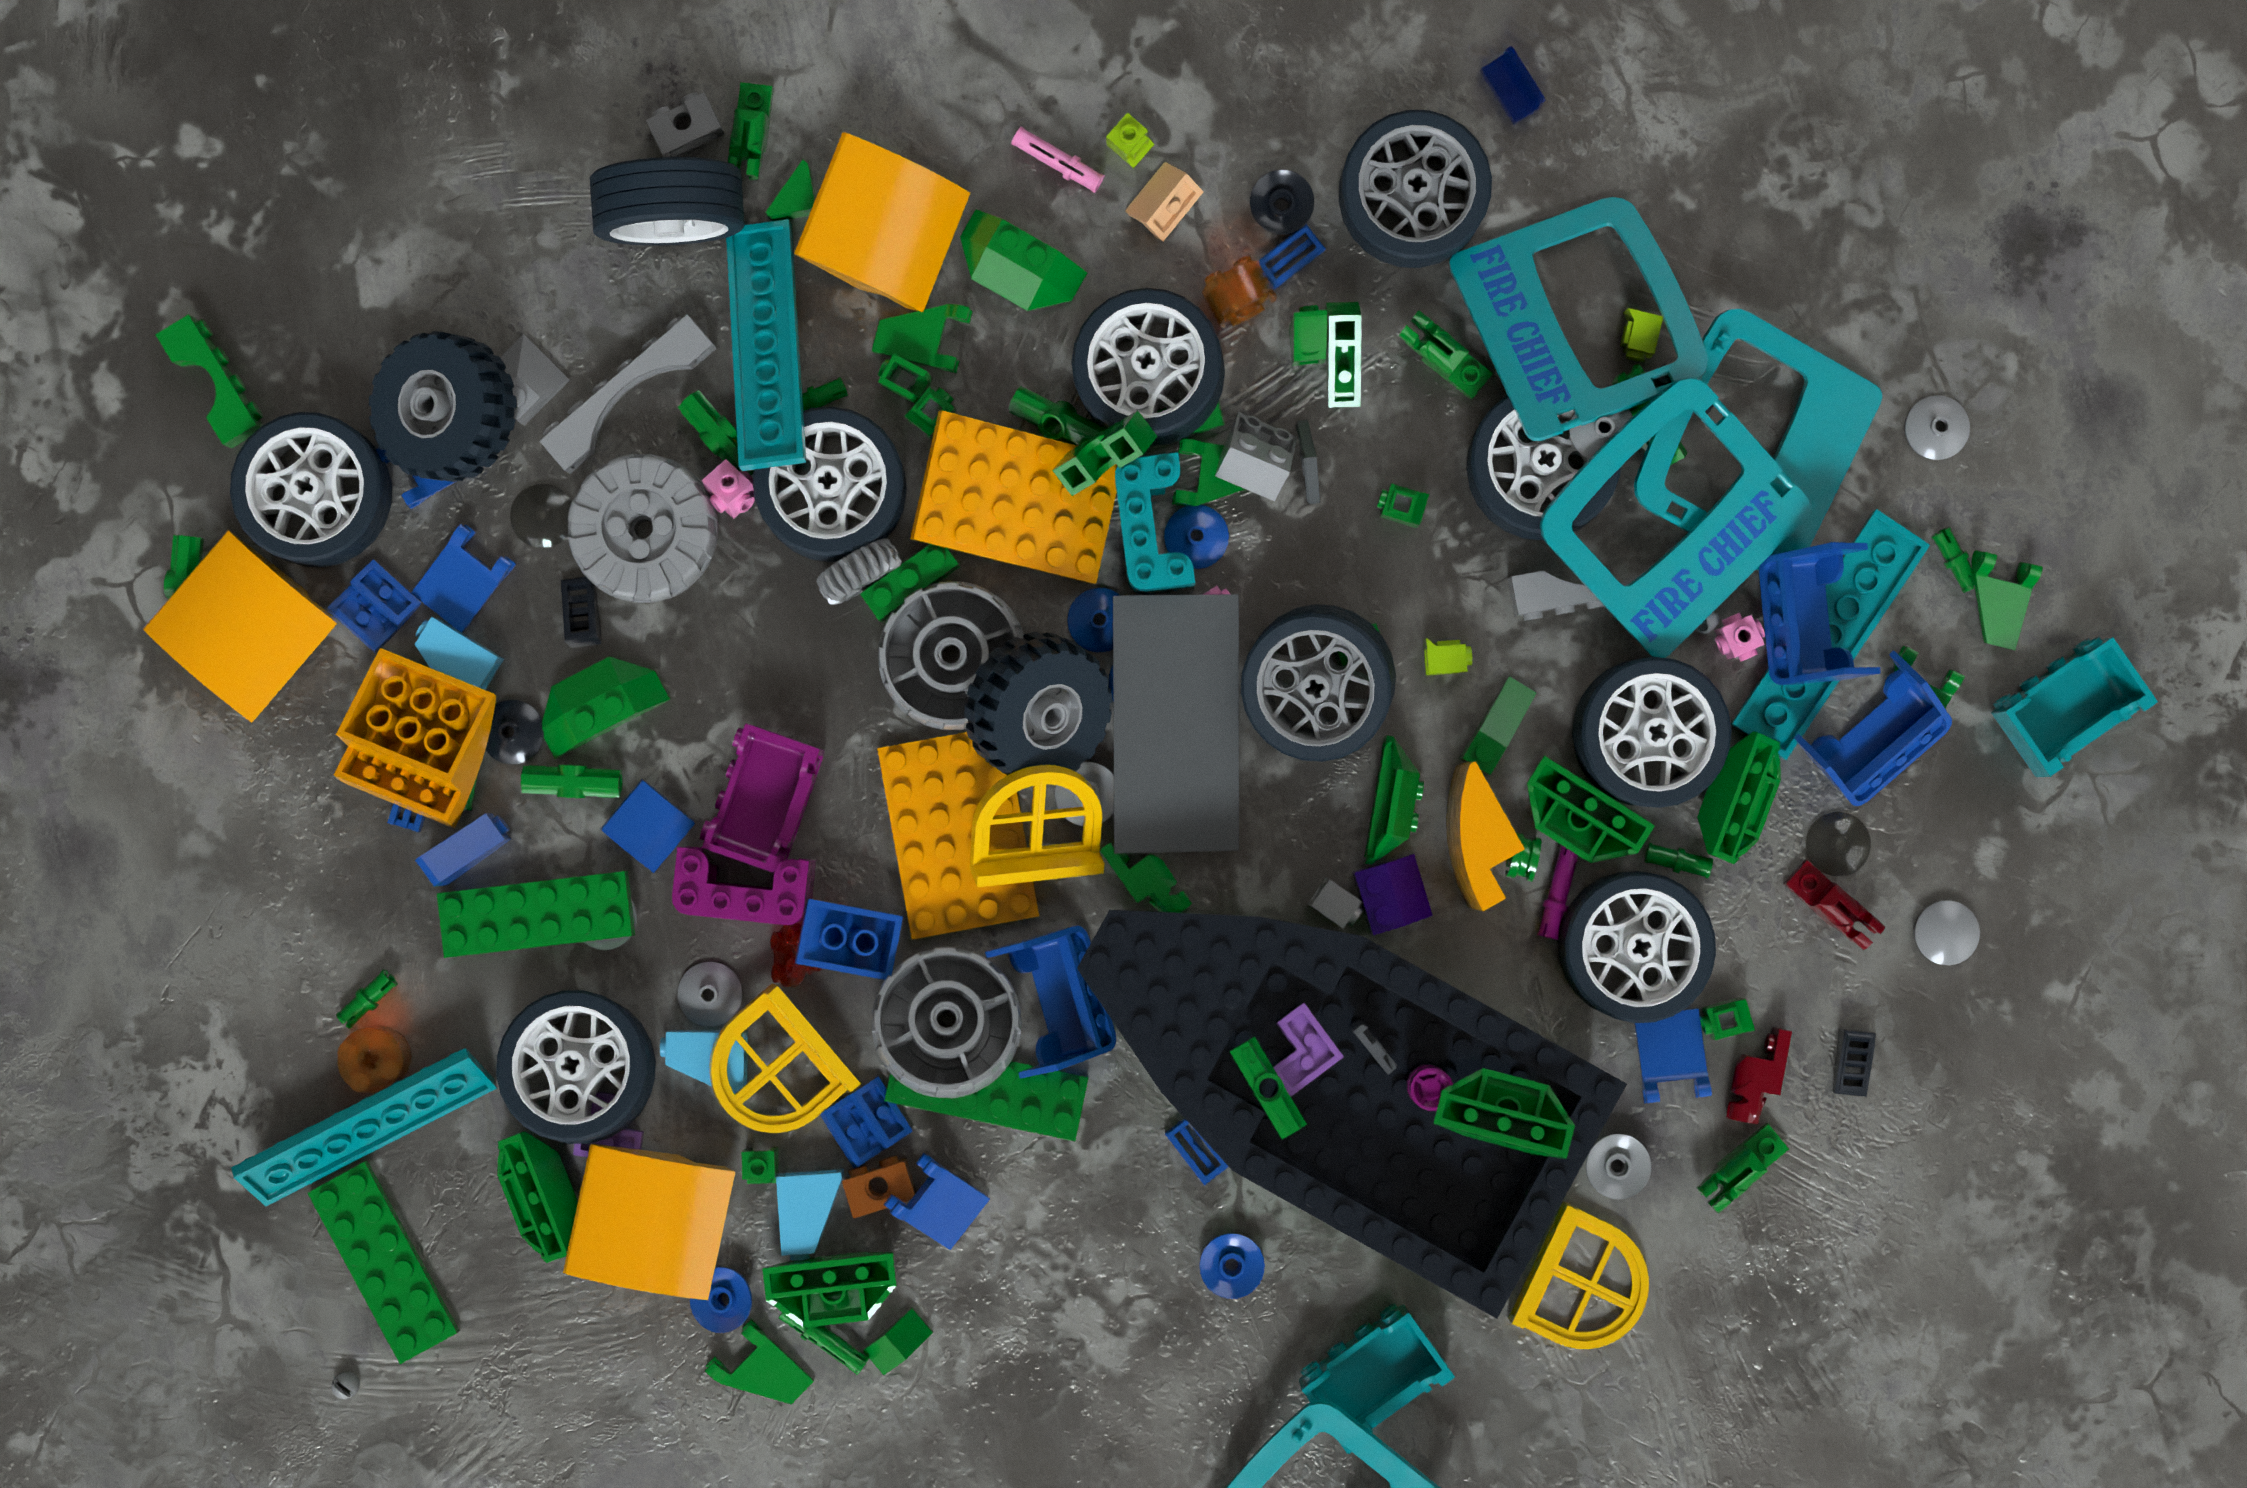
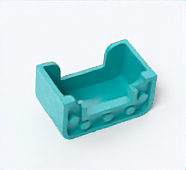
M1178 452L1138 457L1121 468L1117 466L1115 470V487L1129 587L1141 595L1194 589L1195 586L1193 565L1187 555L1177 552L1158 554L1151 497L1165 495L1166 488L1175 484L1180 476Z
M2098 636L2092 640L2090 638L2085 639L2073 647L2075 653L2066 660L2063 656L2054 660L2046 666L2047 673L2039 678L2037 675L2028 678L2019 685L2022 689L2021 691L2013 695L2008 693L1993 703L1995 709L1991 714L2035 777H2051L2064 768L2061 762L2071 760L2072 755L2118 723L2132 718L2131 715L2139 711L2140 708L2142 711H2146L2158 703L2153 693L2113 637L2101 639Z
M1395 1303L1389 1305L1379 1314L1381 1318L1372 1325L1367 1322L1356 1329L1353 1333L1355 1337L1344 1344L1341 1341L1327 1351L1329 1356L1319 1363L1314 1360L1300 1371L1303 1376L1299 1379L1301 1390L1310 1402L1318 1400L1330 1401L1338 1405L1373 1433L1372 1429L1411 1400L1424 1391L1426 1393L1430 1392L1432 1388L1429 1384L1435 1385L1439 1383L1441 1386H1444L1454 1379L1453 1372L1405 1305L1397 1306ZM1341 1444L1346 1453L1350 1454L1351 1451Z

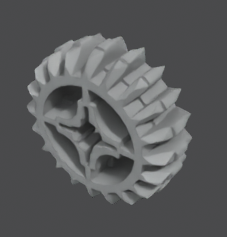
M878 539L875 542H871L825 569L816 580L819 591L830 605H837L848 601L902 564L899 557L900 554L889 539Z

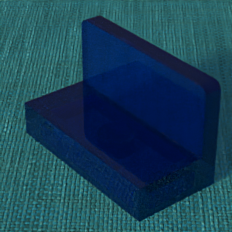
M1512 46L1508 47L1502 56L1480 70V73L1513 125L1540 110L1546 101L1544 95Z

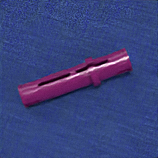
M1562 845L1559 850L1547 900H1543L1542 906L1545 909L1539 932L1537 933L1539 936L1558 940L1563 914L1568 912L1569 906L1566 903L1578 860V855Z

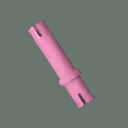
M1020 127L1013 137L1011 145L1017 146L1039 161L1059 171L1067 181L1072 179L1090 189L1093 193L1099 189L1105 175L1082 163L1080 157L1068 155L1049 142L1028 132L1025 128ZM1035 144L1036 146L1040 147L1046 152L1052 154L1055 158H1051L1045 153L1034 148L1032 145ZM1064 161V162L1067 163L1068 165H1070V166L1074 167L1075 169L1081 171L1084 175H1083V176L1080 175L1079 173L1075 172L1074 170H1072V169L1068 168L1067 166L1063 165L1061 162Z

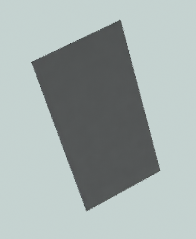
M1239 594L1113 596L1114 854L1239 851Z

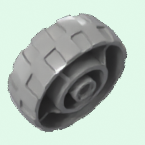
M629 454L609 460L607 464L591 472L580 484L581 488L575 498L572 499L568 512V541L572 555L582 573L597 588L624 601L653 603L670 599L683 593L702 577L712 561L718 542V519L704 484L689 469L666 457L653 454ZM646 521L651 522L653 525L651 535L647 538H640L638 535L639 525Z
M962 581L933 583L925 589L920 588L905 597V603L892 611L887 618L878 644L880 676L894 703L909 717L921 724L941 730L966 729V723H968V719L964 717L965 703H968L969 697L967 696V691L970 683L973 684L977 675L975 674L980 664H984L989 659L988 655L993 650L1005 646V642L1014 637L1023 638L1024 633L1018 619L1009 606L989 590ZM949 646H956L960 649L959 660L952 664L945 662L943 659L944 650Z
M937 947L932 950L918 952L902 961L892 971V976L888 975L882 983L872 1009V1036L882 1063L900 1083L914 1092L930 1097L958 1098L973 1094L989 1086L1010 1064L1021 1037L1022 1015L1017 994L1006 975L987 958L975 952L958 949L957 947ZM951 1013L955 1016L956 1022L953 1026L944 1028L937 1022L939 1015Z

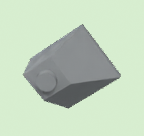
M524 334L500 357L506 366V374L511 375L514 388H512L513 396H516L517 408H514V418L524 426L570 381Z

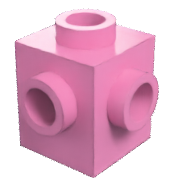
M726 459L702 480L706 491L710 495L709 500L720 513L726 511L734 519L740 513L748 511L754 504L753 478L747 471H738Z
M1739 612L1723 619L1724 626L1714 630L1717 635L1715 637L1716 645L1720 653L1726 655L1727 660L1738 657L1740 662L1757 655L1756 648L1765 645L1762 639L1765 637L1764 629L1758 619L1754 620L1752 615L1742 618ZM1743 630L1747 639L1746 642H1741L1738 638V633Z

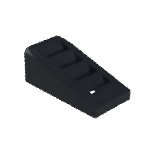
M586 576L561 580L565 642L571 648L601 644V629L595 585ZM587 589V594L574 596L570 594V591ZM588 603L587 607L572 608V604ZM574 617H589V620L574 622ZM589 629V631L575 633L577 630Z
M1839 1029L1833 1087L1834 1094L1867 1097L1876 1033ZM1850 1041L1863 1042V1048L1849 1047ZM1848 1053L1862 1055V1061L1847 1060ZM1846 1066L1861 1067L1860 1074L1845 1072ZM1843 1080H1860L1859 1087L1843 1085Z

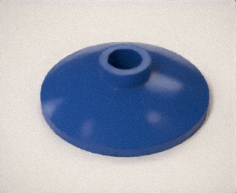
M1205 505L1196 507L1185 506L1175 512L1169 519L1165 528L1164 539L1168 553H1183L1191 560L1193 569H1202L1215 564L1223 556L1228 546L1229 532L1225 520L1214 509ZM1200 530L1203 533V539L1199 542L1193 541L1191 539V532Z
M1093 588L1083 592L1073 601L1068 612L1067 622L1070 634L1078 645L1092 652L1113 650V596H1120L1118 593L1106 588ZM1098 613L1106 617V622L1101 626L1093 622L1094 616Z
M1237 1233L1223 1234L1211 1240L1201 1254L1199 1265L1202 1280L1207 1288L1214 1294L1227 1299H1237L1252 1293L1260 1284L1265 1269L1264 1258L1257 1244L1250 1238ZM1228 1259L1237 1260L1238 1266L1234 1270L1226 1268L1225 1264Z
M715 1267L708 1300L690 1298L691 1311L697 1322L711 1332L726 1333L739 1328L750 1314L752 1293L749 1284L737 1271L727 1267ZM723 1293L729 1296V1303L727 1305L722 1302L721 1297Z

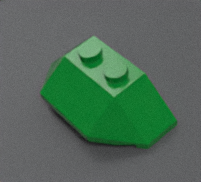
M977 209L960 236L971 280L1026 311L1072 302L1088 274L1055 248L1004 219Z
M609 656L551 686L542 720L544 739L554 759H557L669 701L670 698L656 671Z
M1753 731L1730 748L1722 770L1712 784L1708 786L1697 816L1709 855L1735 864L1740 856L1758 842L1781 782V766L1778 754L1780 742Z
M1386 735L1383 740L1363 859L1364 864L1372 865L1409 839L1410 832L1415 833L1418 825L1419 813H1414L1415 801H1421L1424 781H1419L1420 773L1394 736Z
M1543 756L1526 783L1535 829L1589 863L1637 854L1655 827L1646 819L1546 756Z
M1485 1068L1442 1090L1434 1124L1470 1138L1530 1154L1567 1159L1575 1124L1549 1085Z
M525 1131L498 1141L500 1152L497 1176L521 1237L533 1250L541 1254V1258L546 1263L566 1257L578 1201L559 1153Z
M863 1251L811 1257L809 1259L792 1260L762 1268L766 1301L803 1328L867 1321L897 1286L893 1252Z

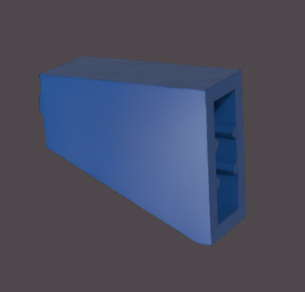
M485 813L415 859V861L434 887L449 885L510 841L511 838L507 834L510 829L501 816Z

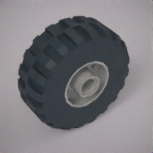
M432 331L430 334L419 333L413 335L410 341L404 340L394 348L395 352L392 355L388 354L380 364L382 368L374 376L372 382L374 385L372 395H369V406H371L372 415L369 416L372 429H375L376 436L374 437L380 449L386 450L385 455L393 465L399 466L403 472L409 475L419 476L420 478L456 482L463 481L466 477L473 478L481 474L484 470L483 467H490L499 458L497 456L498 453L505 450L510 441L508 439L510 431L514 430L516 419H514V408H517L516 396H513L512 388H514L511 375L505 372L506 366L499 356L493 355L492 349L486 344L476 342L475 339L446 332Z
M1038 632L1024 634L1021 639L1014 637L1006 641L1005 646L993 650L988 655L989 659L984 664H980L975 672L977 675L973 684L970 683L967 696L969 697L968 703H965L964 717L968 719L966 731L968 738L973 740V748L986 762L1006 775L1023 768L1038 765H1056L1077 771L1085 760H1089L1096 752L1094 751L1099 742L1102 743L1106 735L1107 723H1110L1112 711L1110 703H1112L1111 688L1107 686L1109 679L1105 670L1100 667L1099 661L1092 654L1068 639L1054 633L1046 632L1040 634Z

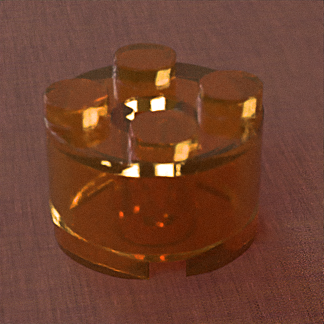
M1250 256L1237 260L1233 264L1234 268L1224 273L1221 270L1216 271L1204 279L1206 286L1202 290V295L1222 329L1226 328L1225 322L1230 321L1232 326H1236L1250 320L1265 310L1262 304L1268 299L1271 304L1277 299V295L1260 263L1253 261Z
M383 1025L369 1026L351 1033L339 1046L337 1052V1064L341 1077L353 1090L364 1093L380 1092L393 1083L403 1080L412 1058L410 1045L403 1034ZM378 1054L380 1060L371 1063L370 1057Z

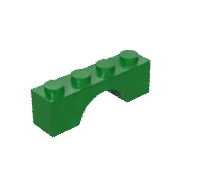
M188 314L155 334L173 363L181 367L191 365L202 366L211 375L216 388V398L206 418L224 446L229 448L236 447L247 440L263 425L260 421L263 418L262 412L253 401L249 403L243 392L247 389L243 381L237 374H231L226 366L230 363L227 355L221 347L215 348L209 338L213 336V333L203 319L198 320Z

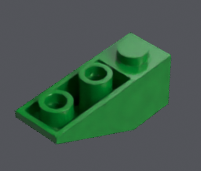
M1310 305L1300 307L1299 312H1294L1289 325L1292 366L1325 363L1327 310H1319V306Z

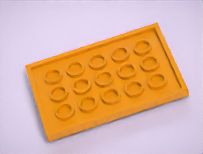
M941 410L937 416L910 539L1089 584H1096L1116 497L1115 470L1117 464L1103 473L1096 483L1071 496L1052 470L1067 452L1077 447L1076 445Z
M967 732L877 748L912 939L1040 916L1033 881L977 887L970 871L971 832L975 810L985 793L1007 775L986 762L975 751L972 744L973 740L968 738ZM1016 792L1006 799L995 815L1021 813L1018 793ZM1023 822L991 825L989 851L1027 847Z

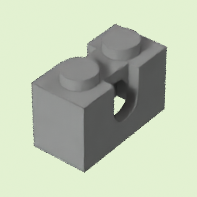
M697 92L690 93L680 100L682 105L672 110L668 106L659 108L651 114V118L646 120L663 157H678L725 134L704 92L699 95ZM682 117H689L692 120L690 127L686 130L676 129V123Z
M1328 878L1323 880L1307 903L1341 928H1344L1346 924L1352 926L1363 911L1359 908L1361 900Z

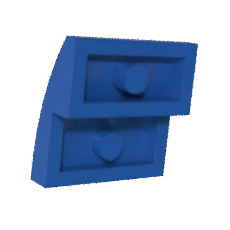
M373 559L350 581L351 585L327 608L335 618L376 654L407 622L421 605V602Z
M641 779L600 829L654 873L694 826L695 822L669 802L664 795Z
M879 1076L820 1114L853 1169L913 1132L898 1106L884 1101L887 1089Z

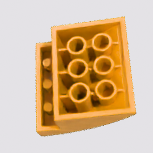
M842 132L794 254L859 290L885 296L905 308L923 312L970 192L898 154L849 133Z
M227 530L146 624L143 630L198 681L252 723L337 625L335 617L309 598L306 589L230 530Z
M380 648L336 733L348 747L333 775L342 783L455 829L482 763L491 730L496 695Z
M1476 761L1461 763L1455 766L1448 794L1446 814L1447 845L1451 866L1468 908L1485 911L1506 899L1490 869L1525 850Z
M590 1144L563 1273L639 1291L708 1300L735 1171L725 1166L695 1163L678 1154Z

